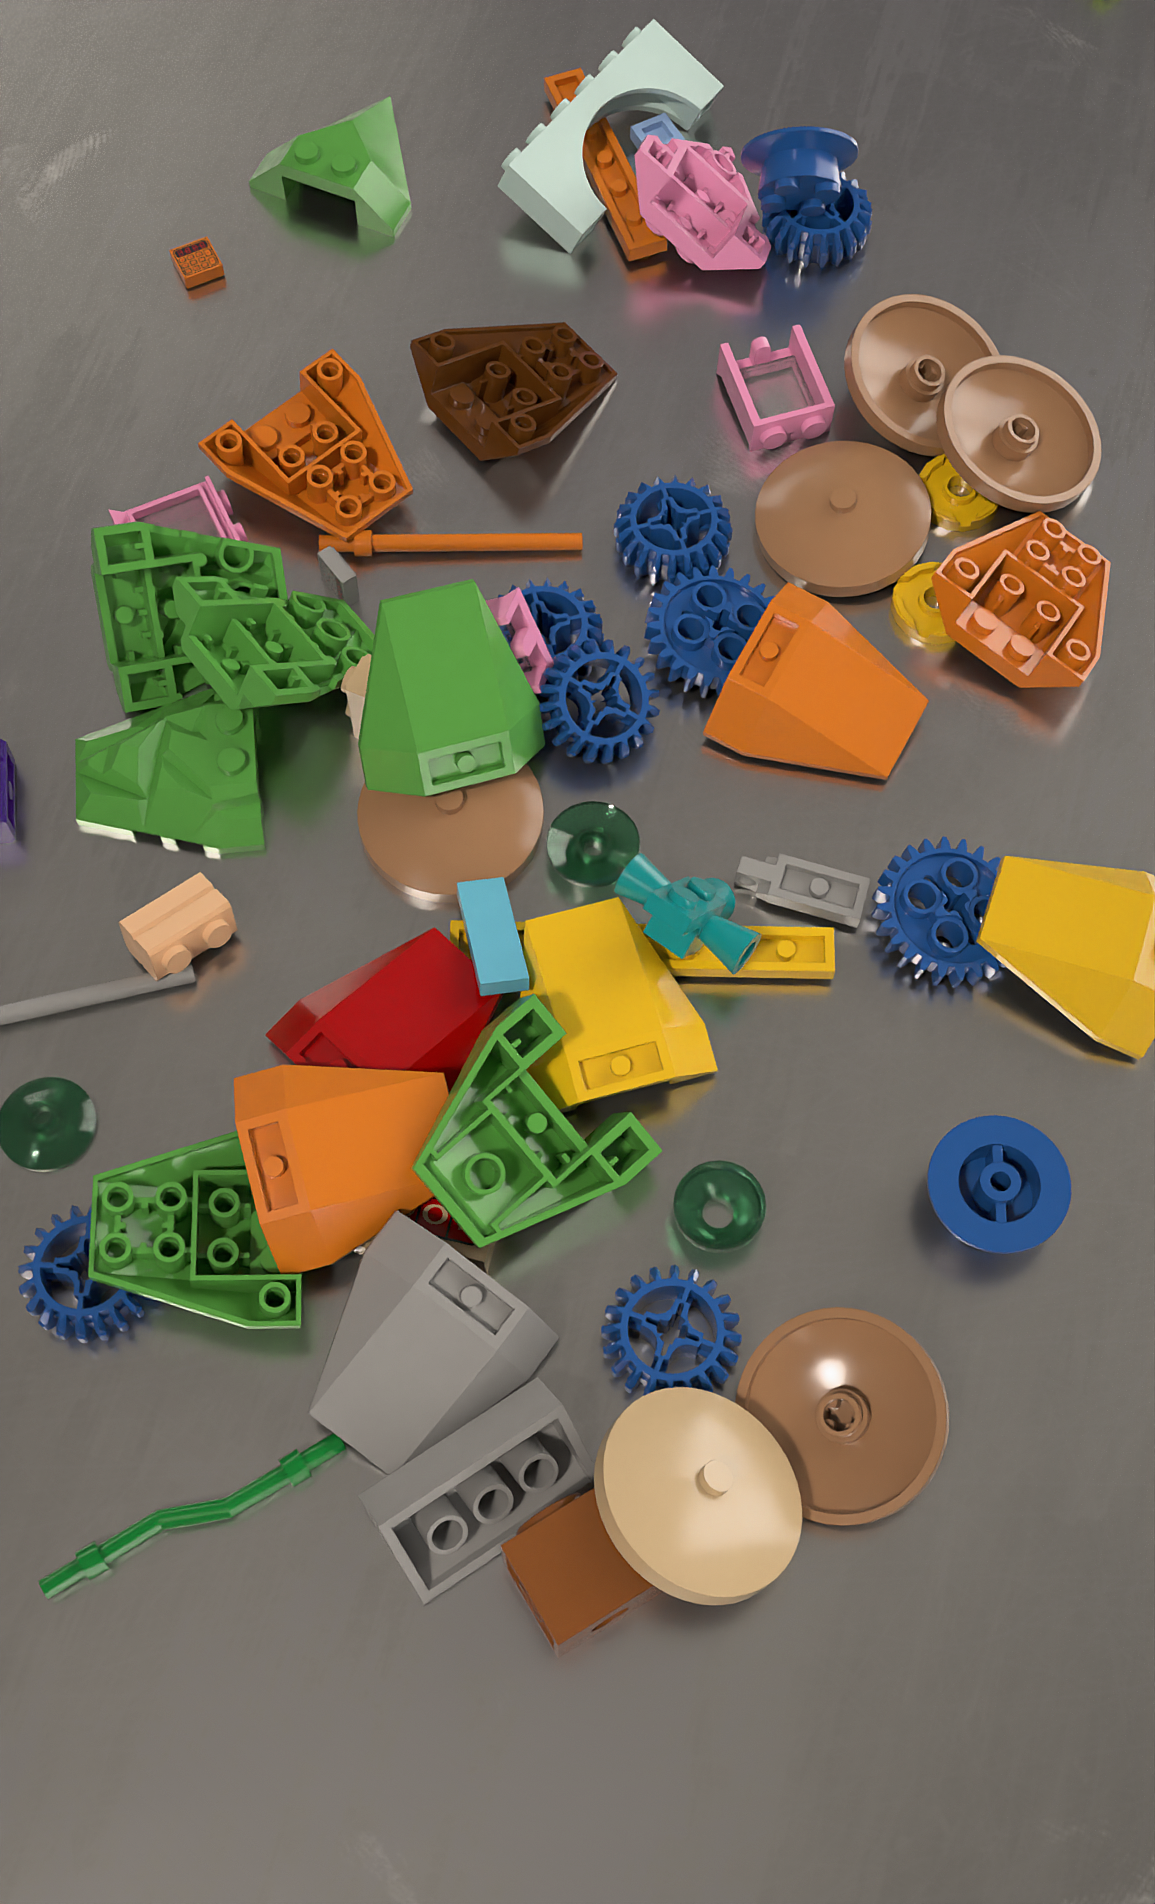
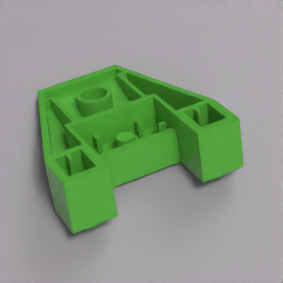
M535 994L519 998L481 1031L411 1167L477 1248L484 1247L626 1185L663 1151L632 1112L613 1113L583 1140L526 1071L532 1063L567 1034Z

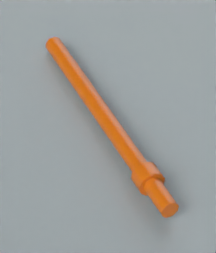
M363 530L347 543L333 535H319V552L328 546L334 547L337 552H354L355 557H373V552L582 550L583 538L582 533L373 534L372 530Z

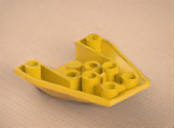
M1004 856L997 871L976 942L1093 1040L1138 1060L1141 1059L1155 1038V876L1145 871Z
M619 897L525 920L523 955L529 974V990L520 991V998L535 994L567 1033L532 1063L526 1071L561 1113L575 1110L577 1105L666 1081L673 1084L718 1071L705 1023Z

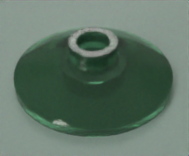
M599 801L581 802L562 811L552 822L546 839L547 855L556 872L567 881L583 887H604L616 883L629 862L640 853V835L634 821L620 808ZM595 847L601 851V854L588 855L585 851L588 848Z
M43 1077L31 1080L13 1091L0 1109V1146L12 1162L24 1169L35 1172H49L62 1169L79 1159L88 1149L94 1138L97 1127V1114L94 1104L86 1091L70 1080L60 1077ZM45 1111L51 1113V1117L46 1123H35V1118L40 1113Z

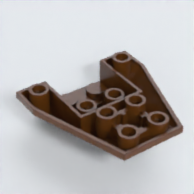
M565 322L443 329L413 339L410 344L428 408L480 461L517 456L550 443L615 382L618 375Z

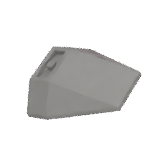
M395 1210L362 1255L308 1414L390 1475L479 1416L529 1380L559 1339V1336L526 1304L449 1244Z

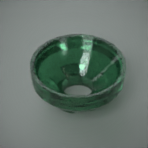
M708 1161L695 1166L680 1180L674 1195V1218L683 1236L697 1248L713 1253L733 1252L751 1242L760 1231L766 1213L765 1194L758 1180L744 1167L728 1161ZM720 1202L727 1205L733 1215L732 1221L723 1228H714L708 1225L702 1214L708 1204Z

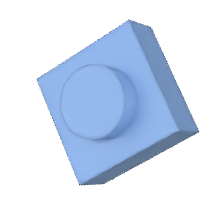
M666 113L630 126V139L637 149L648 134L658 136L663 144H668L672 138L685 140Z

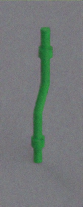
M332 1433L300 1453L296 1448L279 1458L280 1465L227 1497L157 1509L102 1543L97 1544L96 1541H93L75 1552V1559L38 1580L39 1585L49 1600L86 1577L91 1581L110 1569L109 1563L162 1531L234 1518L291 1483L294 1488L312 1477L311 1470L345 1451L346 1447L342 1439Z

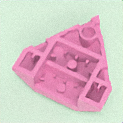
M648 134L634 156L640 215L645 218L649 229L659 236H665L676 246V250L681 258L690 264L695 263L701 270L760 269L767 260L771 244L768 237L756 229L755 224L760 217L743 175L736 172L735 166L732 163L735 160L732 148L722 146L717 151L713 150L710 144L674 138L668 144H663L658 136Z

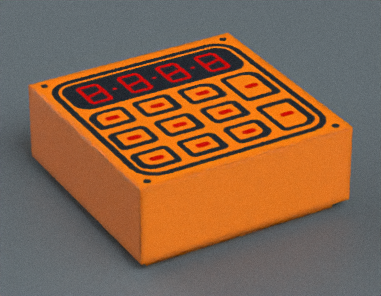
M207 236L169 250L171 260L187 289L225 275L223 264Z

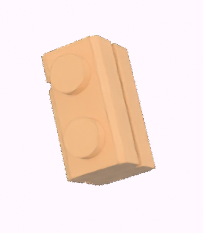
M201 872L118 922L129 952L140 964H143L147 972L156 981L169 973L176 974L183 971L194 957L210 947L218 948L224 945L230 939L232 933L238 930L229 901L217 889H214L212 883Z

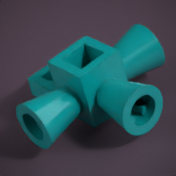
M639 853L629 862L615 885L614 892L644 905L643 909L652 915L643 932L681 959L699 951L704 944L732 974H736L749 960L761 939V933L728 920L735 909V896L730 886L720 879H701L687 876L671 883L643 853Z

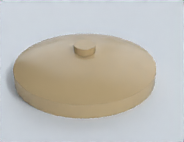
M673 1387L653 1391L642 1396L627 1407L608 1428L601 1441L594 1470V1488L601 1519L612 1542L623 1558L645 1580L671 1596L695 1604H733L746 1600L760 1592L774 1581L791 1561L799 1542L802 1526V1505L797 1480L785 1453L772 1434L761 1422L738 1404L715 1393L696 1388Z

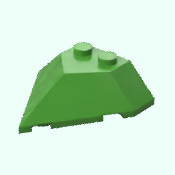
M391 97L384 98L323 128L298 135L270 151L249 180L250 187L286 200L298 181L355 201L358 225L394 237L411 210V201Z

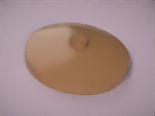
M903 294L877 303L858 322L847 342L844 370L848 389L854 403L866 421L880 435L910 452L926 456H939L945 454L938 436L936 416L938 404L944 390L964 366L977 359L999 355L984 329L963 310L932 296Z
M995 355L980 358L964 366L954 376L940 398L936 416L937 430L945 455L962 479L992 502L1021 512L1036 513L1041 511L1044 513L1055 511L1076 500L1096 476L1102 452L1097 423L1089 407L1077 391L1050 369L1036 362L1015 356Z
M832 441L810 446L791 455L768 476L756 502V536L766 561L789 583L805 591L824 596L852 597L864 595L896 582L919 560L930 533L931 503L927 489L920 476L898 455L869 443Z
M526 763L515 774L426 797L368 790L364 783L358 801L357 817L364 851L371 864L385 880L413 897L432 902L459 903L457 898V882L504 877L505 885L507 886L525 870L533 859L541 841L544 809L538 781Z
M832 1307L809 1311L786 1321L773 1330L755 1349L744 1368L737 1388L735 1403L761 1422L785 1453L798 1483L801 1496L802 1518L822 1524L839 1526L861 1525L886 1518L907 1506L924 1490L936 1473L943 1458L949 1433V1407L941 1376L933 1360L915 1338L892 1321L877 1314L855 1308Z

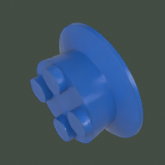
M814 126L788 127L773 130L753 138L741 150L742 165L751 173L760 176L758 198L761 201V210L768 213H776L783 210H800V213L804 216H819L825 212V205L834 202L841 196L842 185L839 172L851 166L858 157V144L851 136L838 130Z
M990 1115L976 1117L960 1123L940 1140L928 1166V1194L938 1218L959 1240L985 1252L1013 1254L1039 1246L1056 1232L1069 1209L1072 1194L1071 1178L1064 1157L1056 1145L1043 1132L1016 1118Z

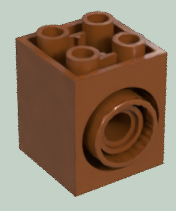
M595 1488L583 1495L578 1492L570 1494L547 1506L521 1525L515 1537L500 1545L503 1563L558 1658L664 1592L636 1572L615 1547L601 1519Z

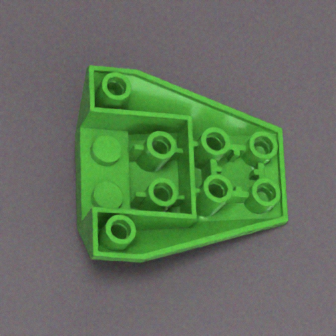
M473 579L380 600L358 740L365 785L368 790L426 797L515 774L545 746L539 701Z
M237 1131L93 1175L88 1278L90 1280L247 1329L301 1328L302 1273L280 1274L259 1224Z

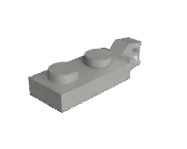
M779 853L778 858L767 856L765 862L741 856L734 884L755 891V897L766 900L768 903L857 928L871 879Z

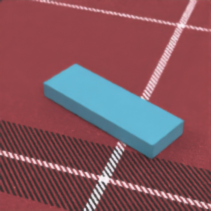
M504 877L457 882V898L480 996L529 990V974Z

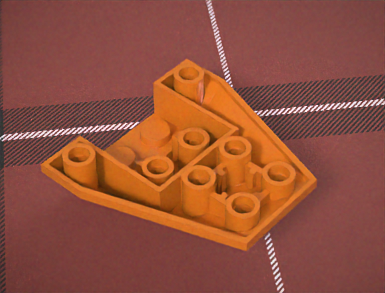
M332 348L299 372L300 392L245 431L231 419L200 441L198 447L230 480L347 543L412 495L413 488L361 377Z
M1041 511L953 549L931 577L946 634L1019 688L1079 687L1100 658L1111 562L1100 555L1093 546L1085 544L1067 531L1059 521L1049 518Z
M788 582L768 604L731 669L705 726L703 735L743 756L887 780L929 700L829 602Z
M279 1065L234 1078L236 1129L259 1224L280 1274H299L332 1265L375 1237L395 1210L406 1216L434 1197L411 1167L449 1095L444 1073Z

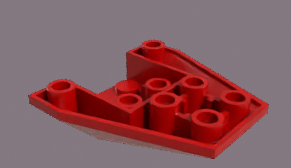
M434 927L300 999L265 1036L295 1065L444 1073L450 1093L481 1031L488 1026L504 993L480 996L472 960Z

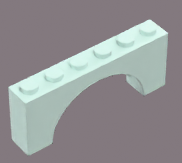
M655 19L643 30L635 27L623 41L621 46L624 49L619 54L614 50L611 51L598 68L600 73L595 78L591 74L587 75L574 92L576 97L571 102L565 98L551 114L550 118L552 121L546 127L543 123H540L527 138L526 143L528 146L522 152L515 148L501 165L505 172L498 187L569 254L595 229L607 210L591 189L584 171L582 148L586 131L602 118L628 110L648 111L659 115L666 113L672 121L688 131L711 107L724 87Z

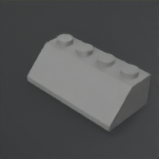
M537 1377L359 1494L358 1497L425 1605L500 1554V1545L515 1537L518 1528L535 1514L570 1494L578 1492L583 1495L593 1489L595 1465L563 1404Z

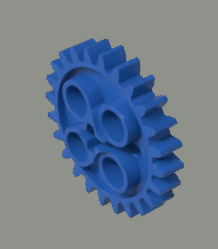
M715 566L710 567L708 576H703L697 567H693L690 580L679 572L676 574L674 585L665 581L662 585L661 593L653 595L651 606L648 608L645 619L647 625L644 638L650 640L647 652L648 654L658 655L655 667L657 669L670 667L671 670L668 677L670 682L679 677L684 678L683 690L686 692L696 684L700 686L701 697L705 698L710 689H716L719 697L731 669L768 604L775 597L764 598L762 596L766 587L764 583L752 588L749 586V574H746L738 581L734 579L733 568H729L725 576H719Z
M947 837L941 838L936 849L928 839H924L918 847V851L911 845H908L901 857L895 855L887 866L889 870H884L877 882L881 886H878L872 899L881 904H878L871 914L873 918L885 921L877 929L876 935L891 937L892 940L884 950L886 953L900 950L903 954L898 962L900 968L910 962L916 964L915 978L918 979L927 970L932 972L933 985L937 986L942 978L948 975L952 987L957 988L963 981L964 975L968 982L974 986L982 978V973L991 979L998 972L999 966L1005 968L1004 964L976 942L981 923L974 914L984 917L997 875L996 868L1001 860L999 857H995L989 862L983 860V846L977 848L972 854L967 852L965 839H962L955 849H951ZM947 876L956 878L962 887L952 885L948 881ZM909 898L920 900L924 904L925 909L915 907ZM936 936L947 938L953 948L943 946Z

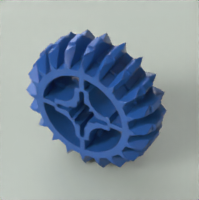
M845 172L839 173L842 194L834 202L825 205V212L819 216H804L800 213V210H783L776 213L762 211L763 232L766 233L770 244L775 246L776 255L787 254L789 264L796 260L803 261L805 268L810 263H817L821 270L826 262H831L838 267L842 258L852 260L856 251L862 250L872 225L871 202L868 201L867 190L859 189L857 179L846 181Z
M674 475L670 483H664L657 476L653 482V487L641 482L638 493L628 492L625 504H620L617 510V519L614 523L615 548L619 555H623L622 561L625 568L635 567L634 573L637 579L647 574L650 575V581L653 586L660 579L667 580V582L674 585L676 574L679 572L690 580L693 567H697L703 576H708L711 566H715L718 571L722 559H726V555L729 553V541L732 539L733 532L729 509L723 508L721 495L711 496L709 485L699 489L695 488L696 484L693 477L686 484L679 483L676 475Z
M548 577L544 581L543 586H535L530 579L528 580L526 589L521 590L537 627L541 630L542 638L552 659L561 651L566 650L570 644L577 643L583 649L584 642L592 638L595 639L600 649L604 642V633H602L603 621L600 614H596V606L593 600L584 601V594L581 588L569 593V586L566 581L559 587H552ZM512 584V587H511V589L509 590V593H510L511 591L515 590V589L518 588V587H516V586H514V585ZM508 625L499 626L510 647L513 636ZM545 637L548 638L549 644L546 643ZM567 650L562 652V654L568 657ZM523 658L516 659L518 663L524 662ZM592 666L578 668L572 675V678L578 680V675L588 678Z
M593 638L584 642L583 649L577 643L571 644L567 647L568 657L562 653L553 657V662L557 669L548 667L543 672L547 681L552 685H541V693H538L541 697L549 699V702L539 705L541 714L550 713L551 716L550 720L542 724V728L544 731L556 728L559 732L552 740L553 745L559 746L566 742V740L570 742L566 754L571 758L576 756L583 748V760L585 763L594 762L597 753L603 764L612 762L614 753L620 759H624L630 755L629 746L638 749L644 745L640 734L649 735L654 731V726L646 718H654L659 715L660 710L656 706L649 705V701L658 698L660 691L656 689L648 690L646 683L652 681L655 678V674L653 672H647L644 675L640 673L638 669L643 666L644 658L638 657L631 662L627 660L630 655L629 646L624 645L614 654L613 640H605L600 649ZM598 666L607 669L605 674L598 678L596 683L585 679L579 682L572 678L574 672L580 667ZM621 681L627 689L630 705L623 701L619 695ZM602 691L601 695L604 697V700L601 702H605L606 707L595 712L596 708L592 703L597 700H591V696ZM566 692L568 693L567 698L572 700L578 708L579 715L576 723L571 718L567 708ZM602 719L611 723L618 721L625 725L614 737L601 738L590 735L592 729L598 726Z
M92 1204L88 1209L87 1216L82 1214L78 1206L72 1205L69 1212L70 1219L65 1222L58 1214H52L51 1222L55 1228L49 1233L43 1228H36L35 1235L41 1241L40 1245L24 1246L25 1255L33 1262L18 1266L19 1274L23 1278L28 1279L19 1286L20 1294L24 1298H30L26 1305L27 1311L32 1316L41 1315L38 1323L46 1331L56 1327V1334L63 1340H67L75 1331L76 1338L81 1343L89 1341L93 1329H95L101 1340L108 1341L110 1337L109 1326L114 1323L122 1332L128 1331L129 1324L124 1317L130 1312L135 1317H144L145 1311L138 1301L140 1299L153 1300L119 1289L109 1300L100 1304L102 1296L108 1290L115 1287L90 1279L85 1281L82 1279L81 1273L83 1271L88 1272L87 1268L89 1267ZM79 1242L77 1249L67 1257H61L70 1247ZM52 1281H60L64 1287H74L73 1295L78 1300L77 1309L66 1307L55 1301L52 1293Z
M676 1265L670 1267L668 1278L662 1279L660 1271L654 1266L649 1270L650 1283L648 1284L638 1275L631 1277L630 1284L634 1294L623 1288L616 1290L615 1298L621 1306L608 1305L605 1309V1316L614 1323H608L601 1327V1337L613 1341L603 1347V1356L608 1359L620 1358L611 1367L613 1377H621L628 1372L631 1374L627 1378L624 1387L628 1393L635 1391L640 1383L646 1386L643 1396L653 1391L673 1387H696L697 1389L713 1393L712 1383L709 1378L717 1383L725 1384L729 1374L722 1365L736 1366L738 1355L729 1348L740 1346L742 1335L736 1331L729 1330L738 1325L740 1320L738 1313H722L731 1303L730 1296L725 1294L715 1299L712 1298L717 1288V1282L714 1279L707 1281L703 1287L698 1286L699 1271L696 1269H692L689 1272L688 1280L678 1279L680 1270ZM675 1300L671 1309L665 1313L655 1314L648 1311L644 1315L638 1313L642 1308L655 1301ZM691 1305L698 1309L707 1319L713 1333L714 1342L703 1339L704 1333L694 1329L689 1323L688 1313ZM680 1316L678 1330H680L679 1337L675 1338L672 1345L669 1344L666 1354L662 1356L664 1348L663 1336L669 1331L670 1327L674 1326L676 1318ZM628 1329L639 1332V1338L647 1341L653 1347L655 1354L651 1367L642 1362L635 1354L629 1341ZM697 1356L706 1358L704 1362L692 1370L674 1374L666 1373L670 1364L677 1358L688 1357L696 1360Z

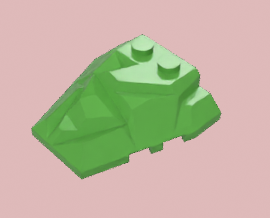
M138 521L91 528V550L94 561L91 565V576L106 661L109 670L113 672L116 691L125 713L168 705L182 699V695L204 683L209 684L181 648V638L186 625L176 614L172 588L176 577L216 576L227 578L228 585L232 590L250 593L253 583L265 585L268 587L267 597L288 600L280 548L204 535L181 529L161 527Z
M216 576L176 577L172 586L176 614L186 625L181 638L182 651L231 710L312 701L341 687L347 670L351 666L356 667L362 656L372 655L374 633L342 599L292 591L289 600L267 597L268 587L254 583L250 593L234 591L228 585L227 578Z
M210 688L75 739L76 821L78 825L134 837L137 832L161 836L163 843L177 845L178 841L182 840L201 844L205 851L217 854L266 850L264 807L259 793L256 729H260L259 707L231 710L221 700L216 691Z

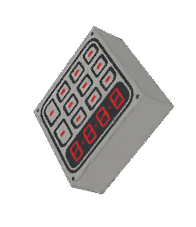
M328 546L318 552L317 556L322 580L338 599L344 600L349 607L358 602L360 595L356 573L334 547Z

